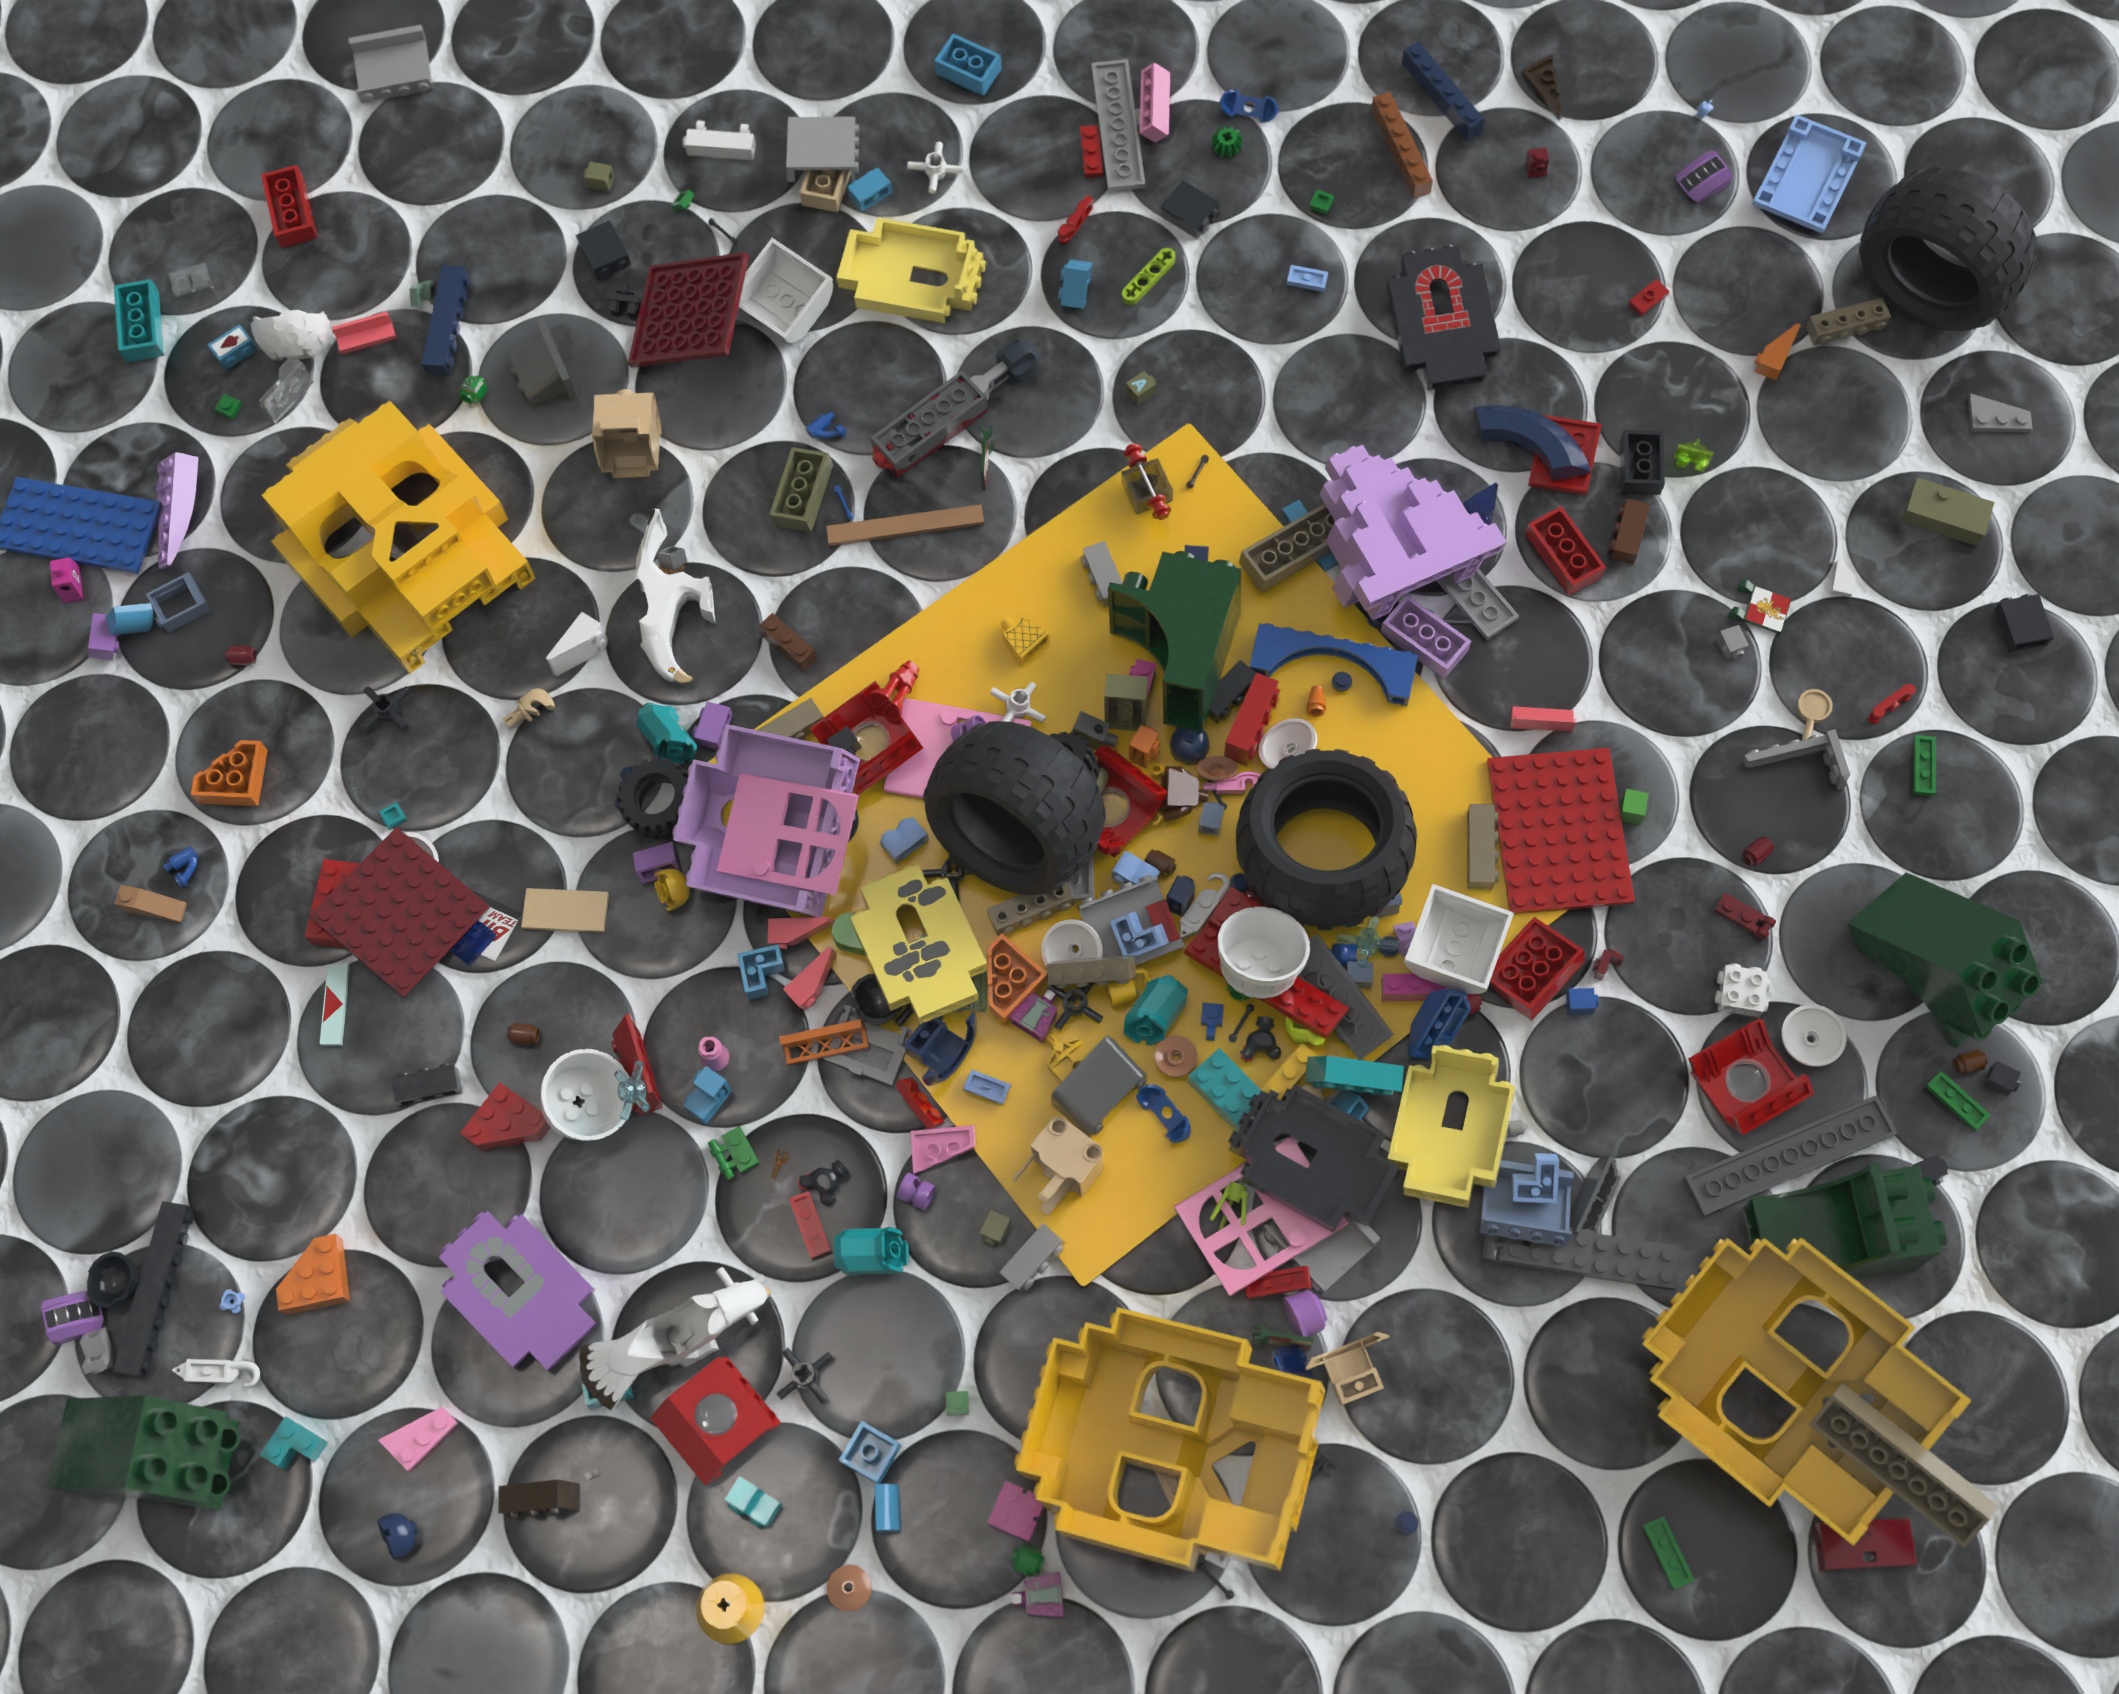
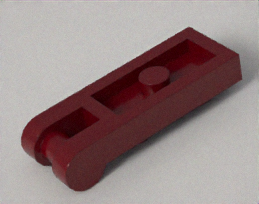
M1727 893L1723 894L1713 911L1764 940L1769 936L1770 928H1773L1776 924V920L1773 917L1762 914ZM1758 921L1763 925L1761 927H1758L1755 924Z

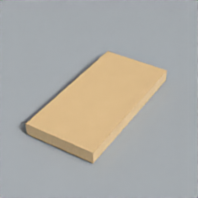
M526 888L521 927L524 930L605 933L609 893Z

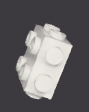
M1738 964L1725 965L1723 970L1718 972L1717 983L1720 984V989L1715 995V1003L1718 1004L1717 1011L1760 1018L1764 1011L1766 1012L1768 1009L1769 1000L1765 999L1766 992L1769 991L1771 983L1770 979H1767L1768 972L1762 971L1758 967L1748 969L1742 968Z

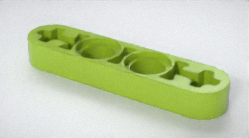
M1164 248L1160 250L1123 289L1122 300L1125 304L1135 305L1174 265L1176 254L1172 249ZM1157 267L1160 271L1154 274L1150 272V269ZM1146 280L1148 284L1146 286H1140L1138 285V281ZM1134 292V297H1127V294L1131 295Z

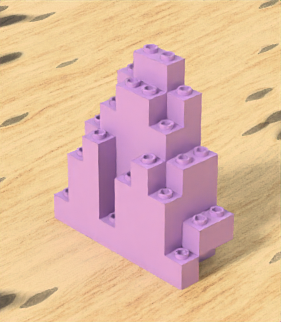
M1361 445L1358 447L1352 446L1344 453H1336L1328 458L1325 470L1331 480L1323 485L1319 495L1335 520L1326 543L1342 568L1332 589L1343 608L1360 601L1362 607L1368 612L1373 621L1389 614L1399 596L1453 572H1455L1453 579L1456 584L1473 577L1483 560L1501 552L1507 543L1495 523L1490 525L1484 524L1477 512L1470 515L1454 490L1446 493V491L1442 490L1437 480L1429 483L1426 478L1415 479L1408 467L1402 470L1398 469L1391 457L1384 460L1380 455L1375 457L1369 456L1364 446Z

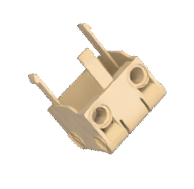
M1054 1117L1030 1146L1032 1155L1020 1171L1014 1173L1013 1181L1016 1182L1033 1160L1042 1166V1174L1049 1178L1050 1182L1041 1191L1038 1198L1044 1202L1040 1210L1049 1216L1067 1192L1075 1191L1083 1197L1104 1169L1102 1148L1064 1118Z

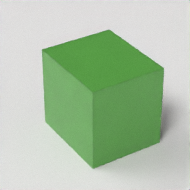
M1631 789L1625 790L1620 804L1622 822L1641 825L1646 814L1649 793Z

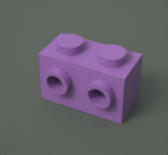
M93 613L88 646V657L113 660L114 653L118 654L119 642L116 641V636L121 634L111 635L105 619L107 615Z
M706 702L705 708L702 707L699 714V725H696L693 730V737L697 745L714 750L720 749L722 730L725 729L726 724H730L732 718L730 707Z
M673 842L633 853L635 871L642 884L657 880L658 876L654 877L657 871L668 868L681 871L679 855Z

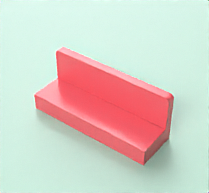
M387 312L332 327L341 355L397 339L393 323Z
M1512 707L1511 728L1572 732L1576 724L1574 710Z

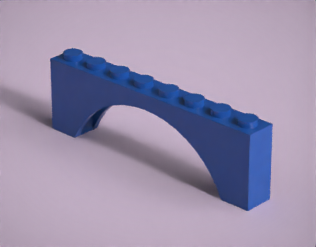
M1259 623L1250 668L1254 672L1270 677L1281 666L1301 657L1310 655L1336 656L1359 665L1371 674L1382 688L1388 703L1408 705L1418 657L1417 654H1413L1411 651H1397L1391 647H1376L1370 643H1356L1350 639H1336L1330 635H1316L1310 631H1295L1290 627H1275L1270 623Z

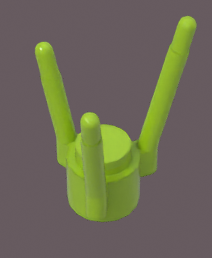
M1230 1181L1229 1186L1226 1185L1225 1191L1214 1209L1210 1220L1213 1221L1226 1198L1229 1199L1228 1204L1230 1207H1232L1233 1201L1240 1202V1199H1242L1241 1225L1244 1226L1249 1195L1248 1192H1245L1246 1186ZM1224 1214L1221 1220V1224L1219 1226V1230L1224 1228V1225L1227 1220Z

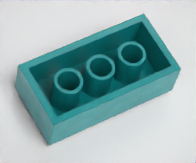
M149 279L115 285L114 299L118 350L126 363L164 356L159 291L153 281Z
M1220 1048L1188 1076V1083L1234 1131L1238 1132L1242 1126L1238 1122L1243 1113L1248 1114L1252 1108L1249 1106L1253 1095H1259L1261 1091L1255 1083Z
M1309 1056L1305 1082L1313 1083L1315 1088L1327 1087L1339 1091L1351 1090L1354 1093L1365 1092L1370 1093V1095L1393 1096V1092H1402L1404 1066L1333 1056Z

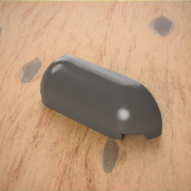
M1611 1155L1600 1158L1590 1169L1570 1212L1569 1227L1573 1228L1572 1232L1584 1233L1582 1229L1593 1231L1600 1226L1620 1181V1175H1618L1615 1164L1617 1162Z

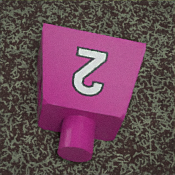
M71 558L51 561L52 587L62 602L69 603L83 600L80 566Z

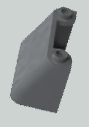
M1107 1035L1054 1090L1051 1095V1103L1053 1107L1090 1138L1093 1134L1096 1136L1101 1132L1104 1127L1102 1125L1104 1118L1131 1089L1137 1088L1139 1090L1144 1086L1147 1081L1145 1079L1147 1074L1115 1040Z

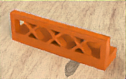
M861 1019L779 1037L780 1045L785 1050L787 1065L869 1048L866 1025ZM854 1034H862L863 1044L853 1045L849 1042ZM840 1038L844 1042L839 1049L834 1050L829 1047L833 1039ZM813 1043H821L823 1048L819 1053L813 1054L809 1051ZM800 1047L803 1049L798 1058L791 1059L790 1048Z

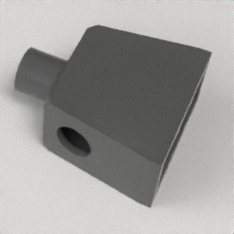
M1080 711L1072 733L1083 736L1090 743L1092 749L1097 750L1102 744L1114 748L1118 736L1107 732L1110 726L1109 723Z

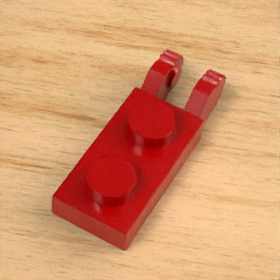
M1086 195L1083 201L1080 200L1073 215L1070 214L1066 224L1060 226L1058 230L1059 243H1069L1092 212V197Z
M908 1077L897 1081V1090H899L903 1099L927 1129L940 1127L945 1122L940 1116L939 1111L929 1103L927 1096L918 1090V1083L914 1081L915 1079Z

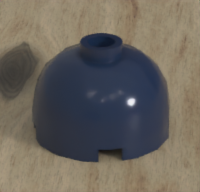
M1178 727L1170 738V754L1177 762L1185 763L1184 765H1197L1208 754L1210 748L1209 737L1205 730L1203 733Z
M399 1513L388 1514L377 1519L384 1543L386 1542L388 1548H391L388 1552L392 1559L395 1561L407 1555L414 1547V1534L418 1533L414 1521L409 1522L404 1515Z

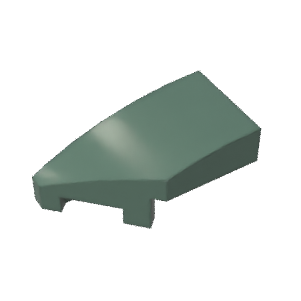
M424 281L409 288L411 307H419L424 301H431V287L434 286V281Z

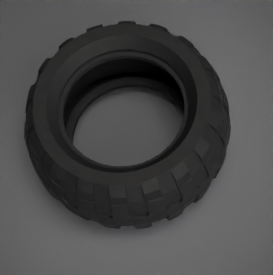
M1931 167L1929 169L1915 170L1887 190L1867 218L1859 247V257L1866 278L1874 290L1890 306L1920 324L1945 331L1974 330L1975 328L1989 325L1994 319L1999 317L2017 300L2031 276L2037 257V238L2032 224L2025 211L2014 198L2001 187L1980 175L1951 167Z
M991 721L986 724H977L962 734L948 746L936 762L923 794L924 808L930 828L951 857L970 873L992 886L1021 895L1048 894L1051 891L1060 889L1065 883L1078 875L1094 854L1106 820V810L1101 791L1086 766L1057 740L1035 728L1015 722Z
M1320 749L1306 750L1303 754L1297 756L1290 755L1281 759L1275 768L1267 769L1260 775L1253 789H1250L1240 809L1236 826V853L1246 882L1255 897H1259L1263 901L1265 907L1277 909L1292 916L1302 927L1304 925L1318 927V930H1332L1333 927L1340 926L1349 928L1361 924V921L1369 916H1377L1391 900H1394L1404 887L1415 860L1417 829L1405 792L1399 789L1393 775L1387 770L1378 768L1373 760L1365 756L1358 757L1349 754V751L1346 750L1321 751ZM1315 809H1332L1347 813L1363 823L1373 836L1376 845L1364 859L1350 867L1339 870H1318L1304 866L1292 859L1282 849L1276 836L1289 820L1301 813Z

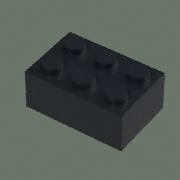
M1623 431L1620 440L1621 494L1661 495L1665 485L1663 431Z

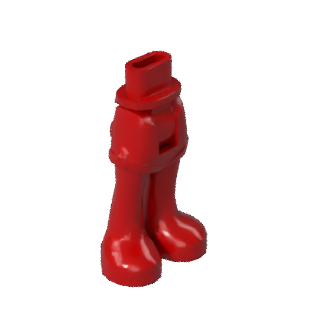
M910 660L902 663L899 669L890 674L889 681L883 689H875L869 694L868 702L870 705L876 708L883 707L896 689L898 692L884 708L883 716L889 721H897L902 715L903 701L907 694L912 692L915 681L918 678L919 668Z

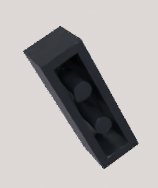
M1240 660L1218 682L1208 716L1216 723L1221 719H1227L1231 714V709L1235 705L1238 707L1244 701V696L1247 694L1256 672Z
M451 1063L441 1064L439 1068L434 1069L422 1068L417 1073L412 1074L400 1073L397 1077L391 1078L394 1102L400 1108L462 1094L459 1070L454 1064L451 1065Z

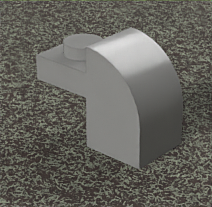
M106 1328L84 1334L80 1341L86 1357L82 1365L84 1374L90 1372L96 1374L113 1367L114 1353Z

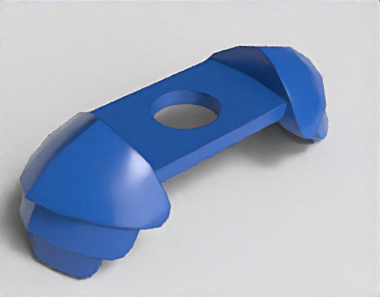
M1228 90L1220 98L1222 111L1231 117H1234V114L1260 118V122L1264 123L1273 120L1279 112L1276 101L1269 96L1259 99L1239 95L1238 90ZM1247 101H1252L1255 104V109L1252 112H1247L1244 109Z
M1153 1084L1141 1087L1136 1095L1138 1103L1142 1105L1144 1110L1150 1108L1168 1129L1166 1137L1173 1143L1188 1139L1190 1135L1189 1120L1186 1115L1183 1116L1165 1094L1166 1091L1162 1087ZM1165 1106L1170 1107L1172 1110V1116L1169 1119L1162 1115V1109Z

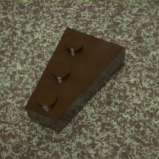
M556 1479L499 1486L498 1513L507 1515L508 1519L521 1518L522 1514L533 1517L540 1516L541 1513L560 1514V1512L580 1511V1483Z

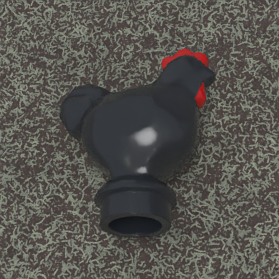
M1258 1016L1257 1022H1255L1258 1029L1248 1035L1246 1045L1240 1051L1241 1059L1246 1063L1253 1061V1056L1256 1052L1264 1053L1273 1060L1281 1056V1049L1277 1046L1275 1036L1270 1031L1275 1026L1274 1019Z
M838 1159L835 1163L832 1162V1169L820 1167L810 1174L800 1175V1179L797 1181L798 1188L806 1190L808 1187L814 1186L820 1193L821 1202L824 1205H831L835 1200L834 1193L838 1187V1178H846L849 1171Z

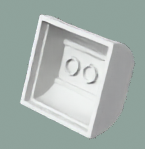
M771 238L746 271L738 308L785 341L794 343L806 335L827 307L832 295L833 279Z
M1432 884L1404 961L1405 965L1420 978L1450 989L1463 991L1467 994L1484 993L1488 988L1514 913Z

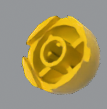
M671 868L657 871L654 874V877L658 876V881L654 882L656 893L661 904L666 902L668 907L665 909L671 911L683 906L689 899L691 887L686 886L685 875L681 871Z

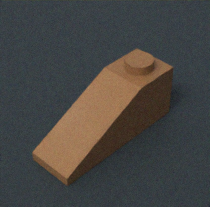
M120 885L114 903L122 912L179 923L182 922L187 907L186 902Z

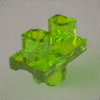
M1696 438L1695 443H1679L1674 457H1676L1677 466L1686 467L1688 461L1695 462L1694 469L1696 471L1704 472L1706 467L1709 466L1714 452L1706 450V446L1699 445L1700 439Z

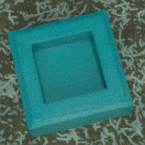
M397 802L379 811L388 830L407 821Z

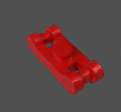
M1906 684L1875 706L1868 716V722L1876 725L1886 712L1890 711L1892 713L1900 706V702H1908L1916 691L1913 684Z

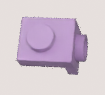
M1413 921L1393 926V932L1399 943L1400 955L1402 957L1407 955L1416 930Z

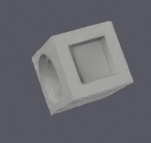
M1739 625L1720 631L1716 639L1726 660L1741 658L1745 655L1749 646Z

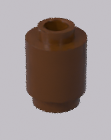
M1151 849L1144 861L1158 869L1160 875L1164 877L1168 874L1172 875L1177 866L1174 858L1160 850L1155 851Z
M513 1023L512 1027H508L507 1039H510L511 1044L532 1045L537 1044L539 1041L540 1029L535 1027L534 1024Z
M1979 1049L1958 1054L1957 1057L1953 1058V1067L1956 1073L1963 1075L1984 1070L1988 1063L1985 1053Z

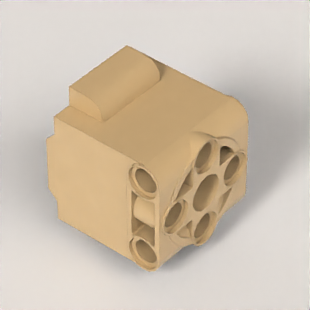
M622 389L615 394L594 395L592 438L601 472H612L613 478L650 477V471L658 470L661 421L654 393H633L630 390Z

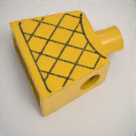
M1007 616L1001 622V626L1006 630L1003 633V641L1021 665L1026 663L1049 642V633L1024 616L1016 622Z

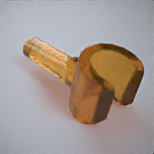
M663 565L658 567L668 575L685 570L684 565L674 570H667Z
M780 1148L775 1151L776 1163L770 1176L773 1180H775L781 1165L788 1161L787 1152L784 1157H778Z

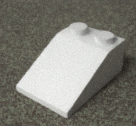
M581 612L546 657L555 676L597 656L600 651L605 649L608 639L602 624Z

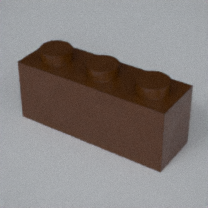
M1627 498L1625 505L1620 506L1618 516L1621 517V520L1616 522L1613 532L1617 534L1616 539L1611 540L1609 550L1612 551V559L1631 564L1635 563L1650 504Z
M770 614L758 626L761 636L802 673L817 660L815 650L775 614Z

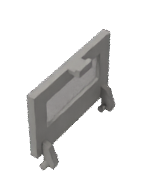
M844 1005L846 1011L845 1014L842 1013L838 1024L859 1020L850 1016L851 1012L856 1013V1009L849 1005ZM864 1022L869 1048L823 1058L826 1061L849 1069L850 1072L858 1075L862 1074L893 1086L906 1054L904 1044L909 1039L906 1036L908 1033L912 1034L913 1030L901 1026L900 1030L902 1033L900 1035ZM854 1034L849 1042L853 1045L863 1044L862 1034ZM840 1038L833 1039L829 1047L834 1050L839 1049L844 1041Z

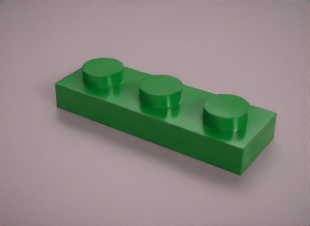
M1915 735L1913 737V795L1934 796L1936 794V737Z
M1942 1071L1925 1086L1926 1089L1974 1132L1991 1116Z
M1663 1516L1644 1524L1642 1527L1672 1590L1695 1581L1665 1517Z

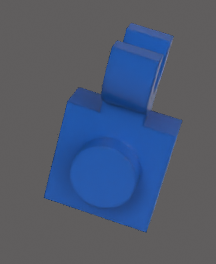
M1202 1004L1201 1025L1207 1026L1206 1040L1214 1041L1215 1028L1222 1027L1224 1004Z

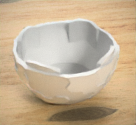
M290 310L280 314V316L262 319L253 317V321L250 323L252 333L260 348L271 359L282 361L284 357H287L288 360H299L316 356L326 343L329 333V319H327L324 311L320 314H306V312L300 310Z

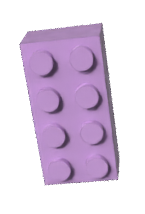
M1408 595L1385 619L1380 632L1403 650L1417 654L1418 661L1443 679L1447 677L1465 656L1471 644V640Z

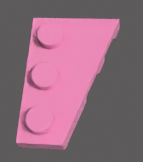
M975 1126L911 1131L913 1174L916 1175L976 1148Z
M440 1407L378 1441L410 1472L458 1422L443 1407Z

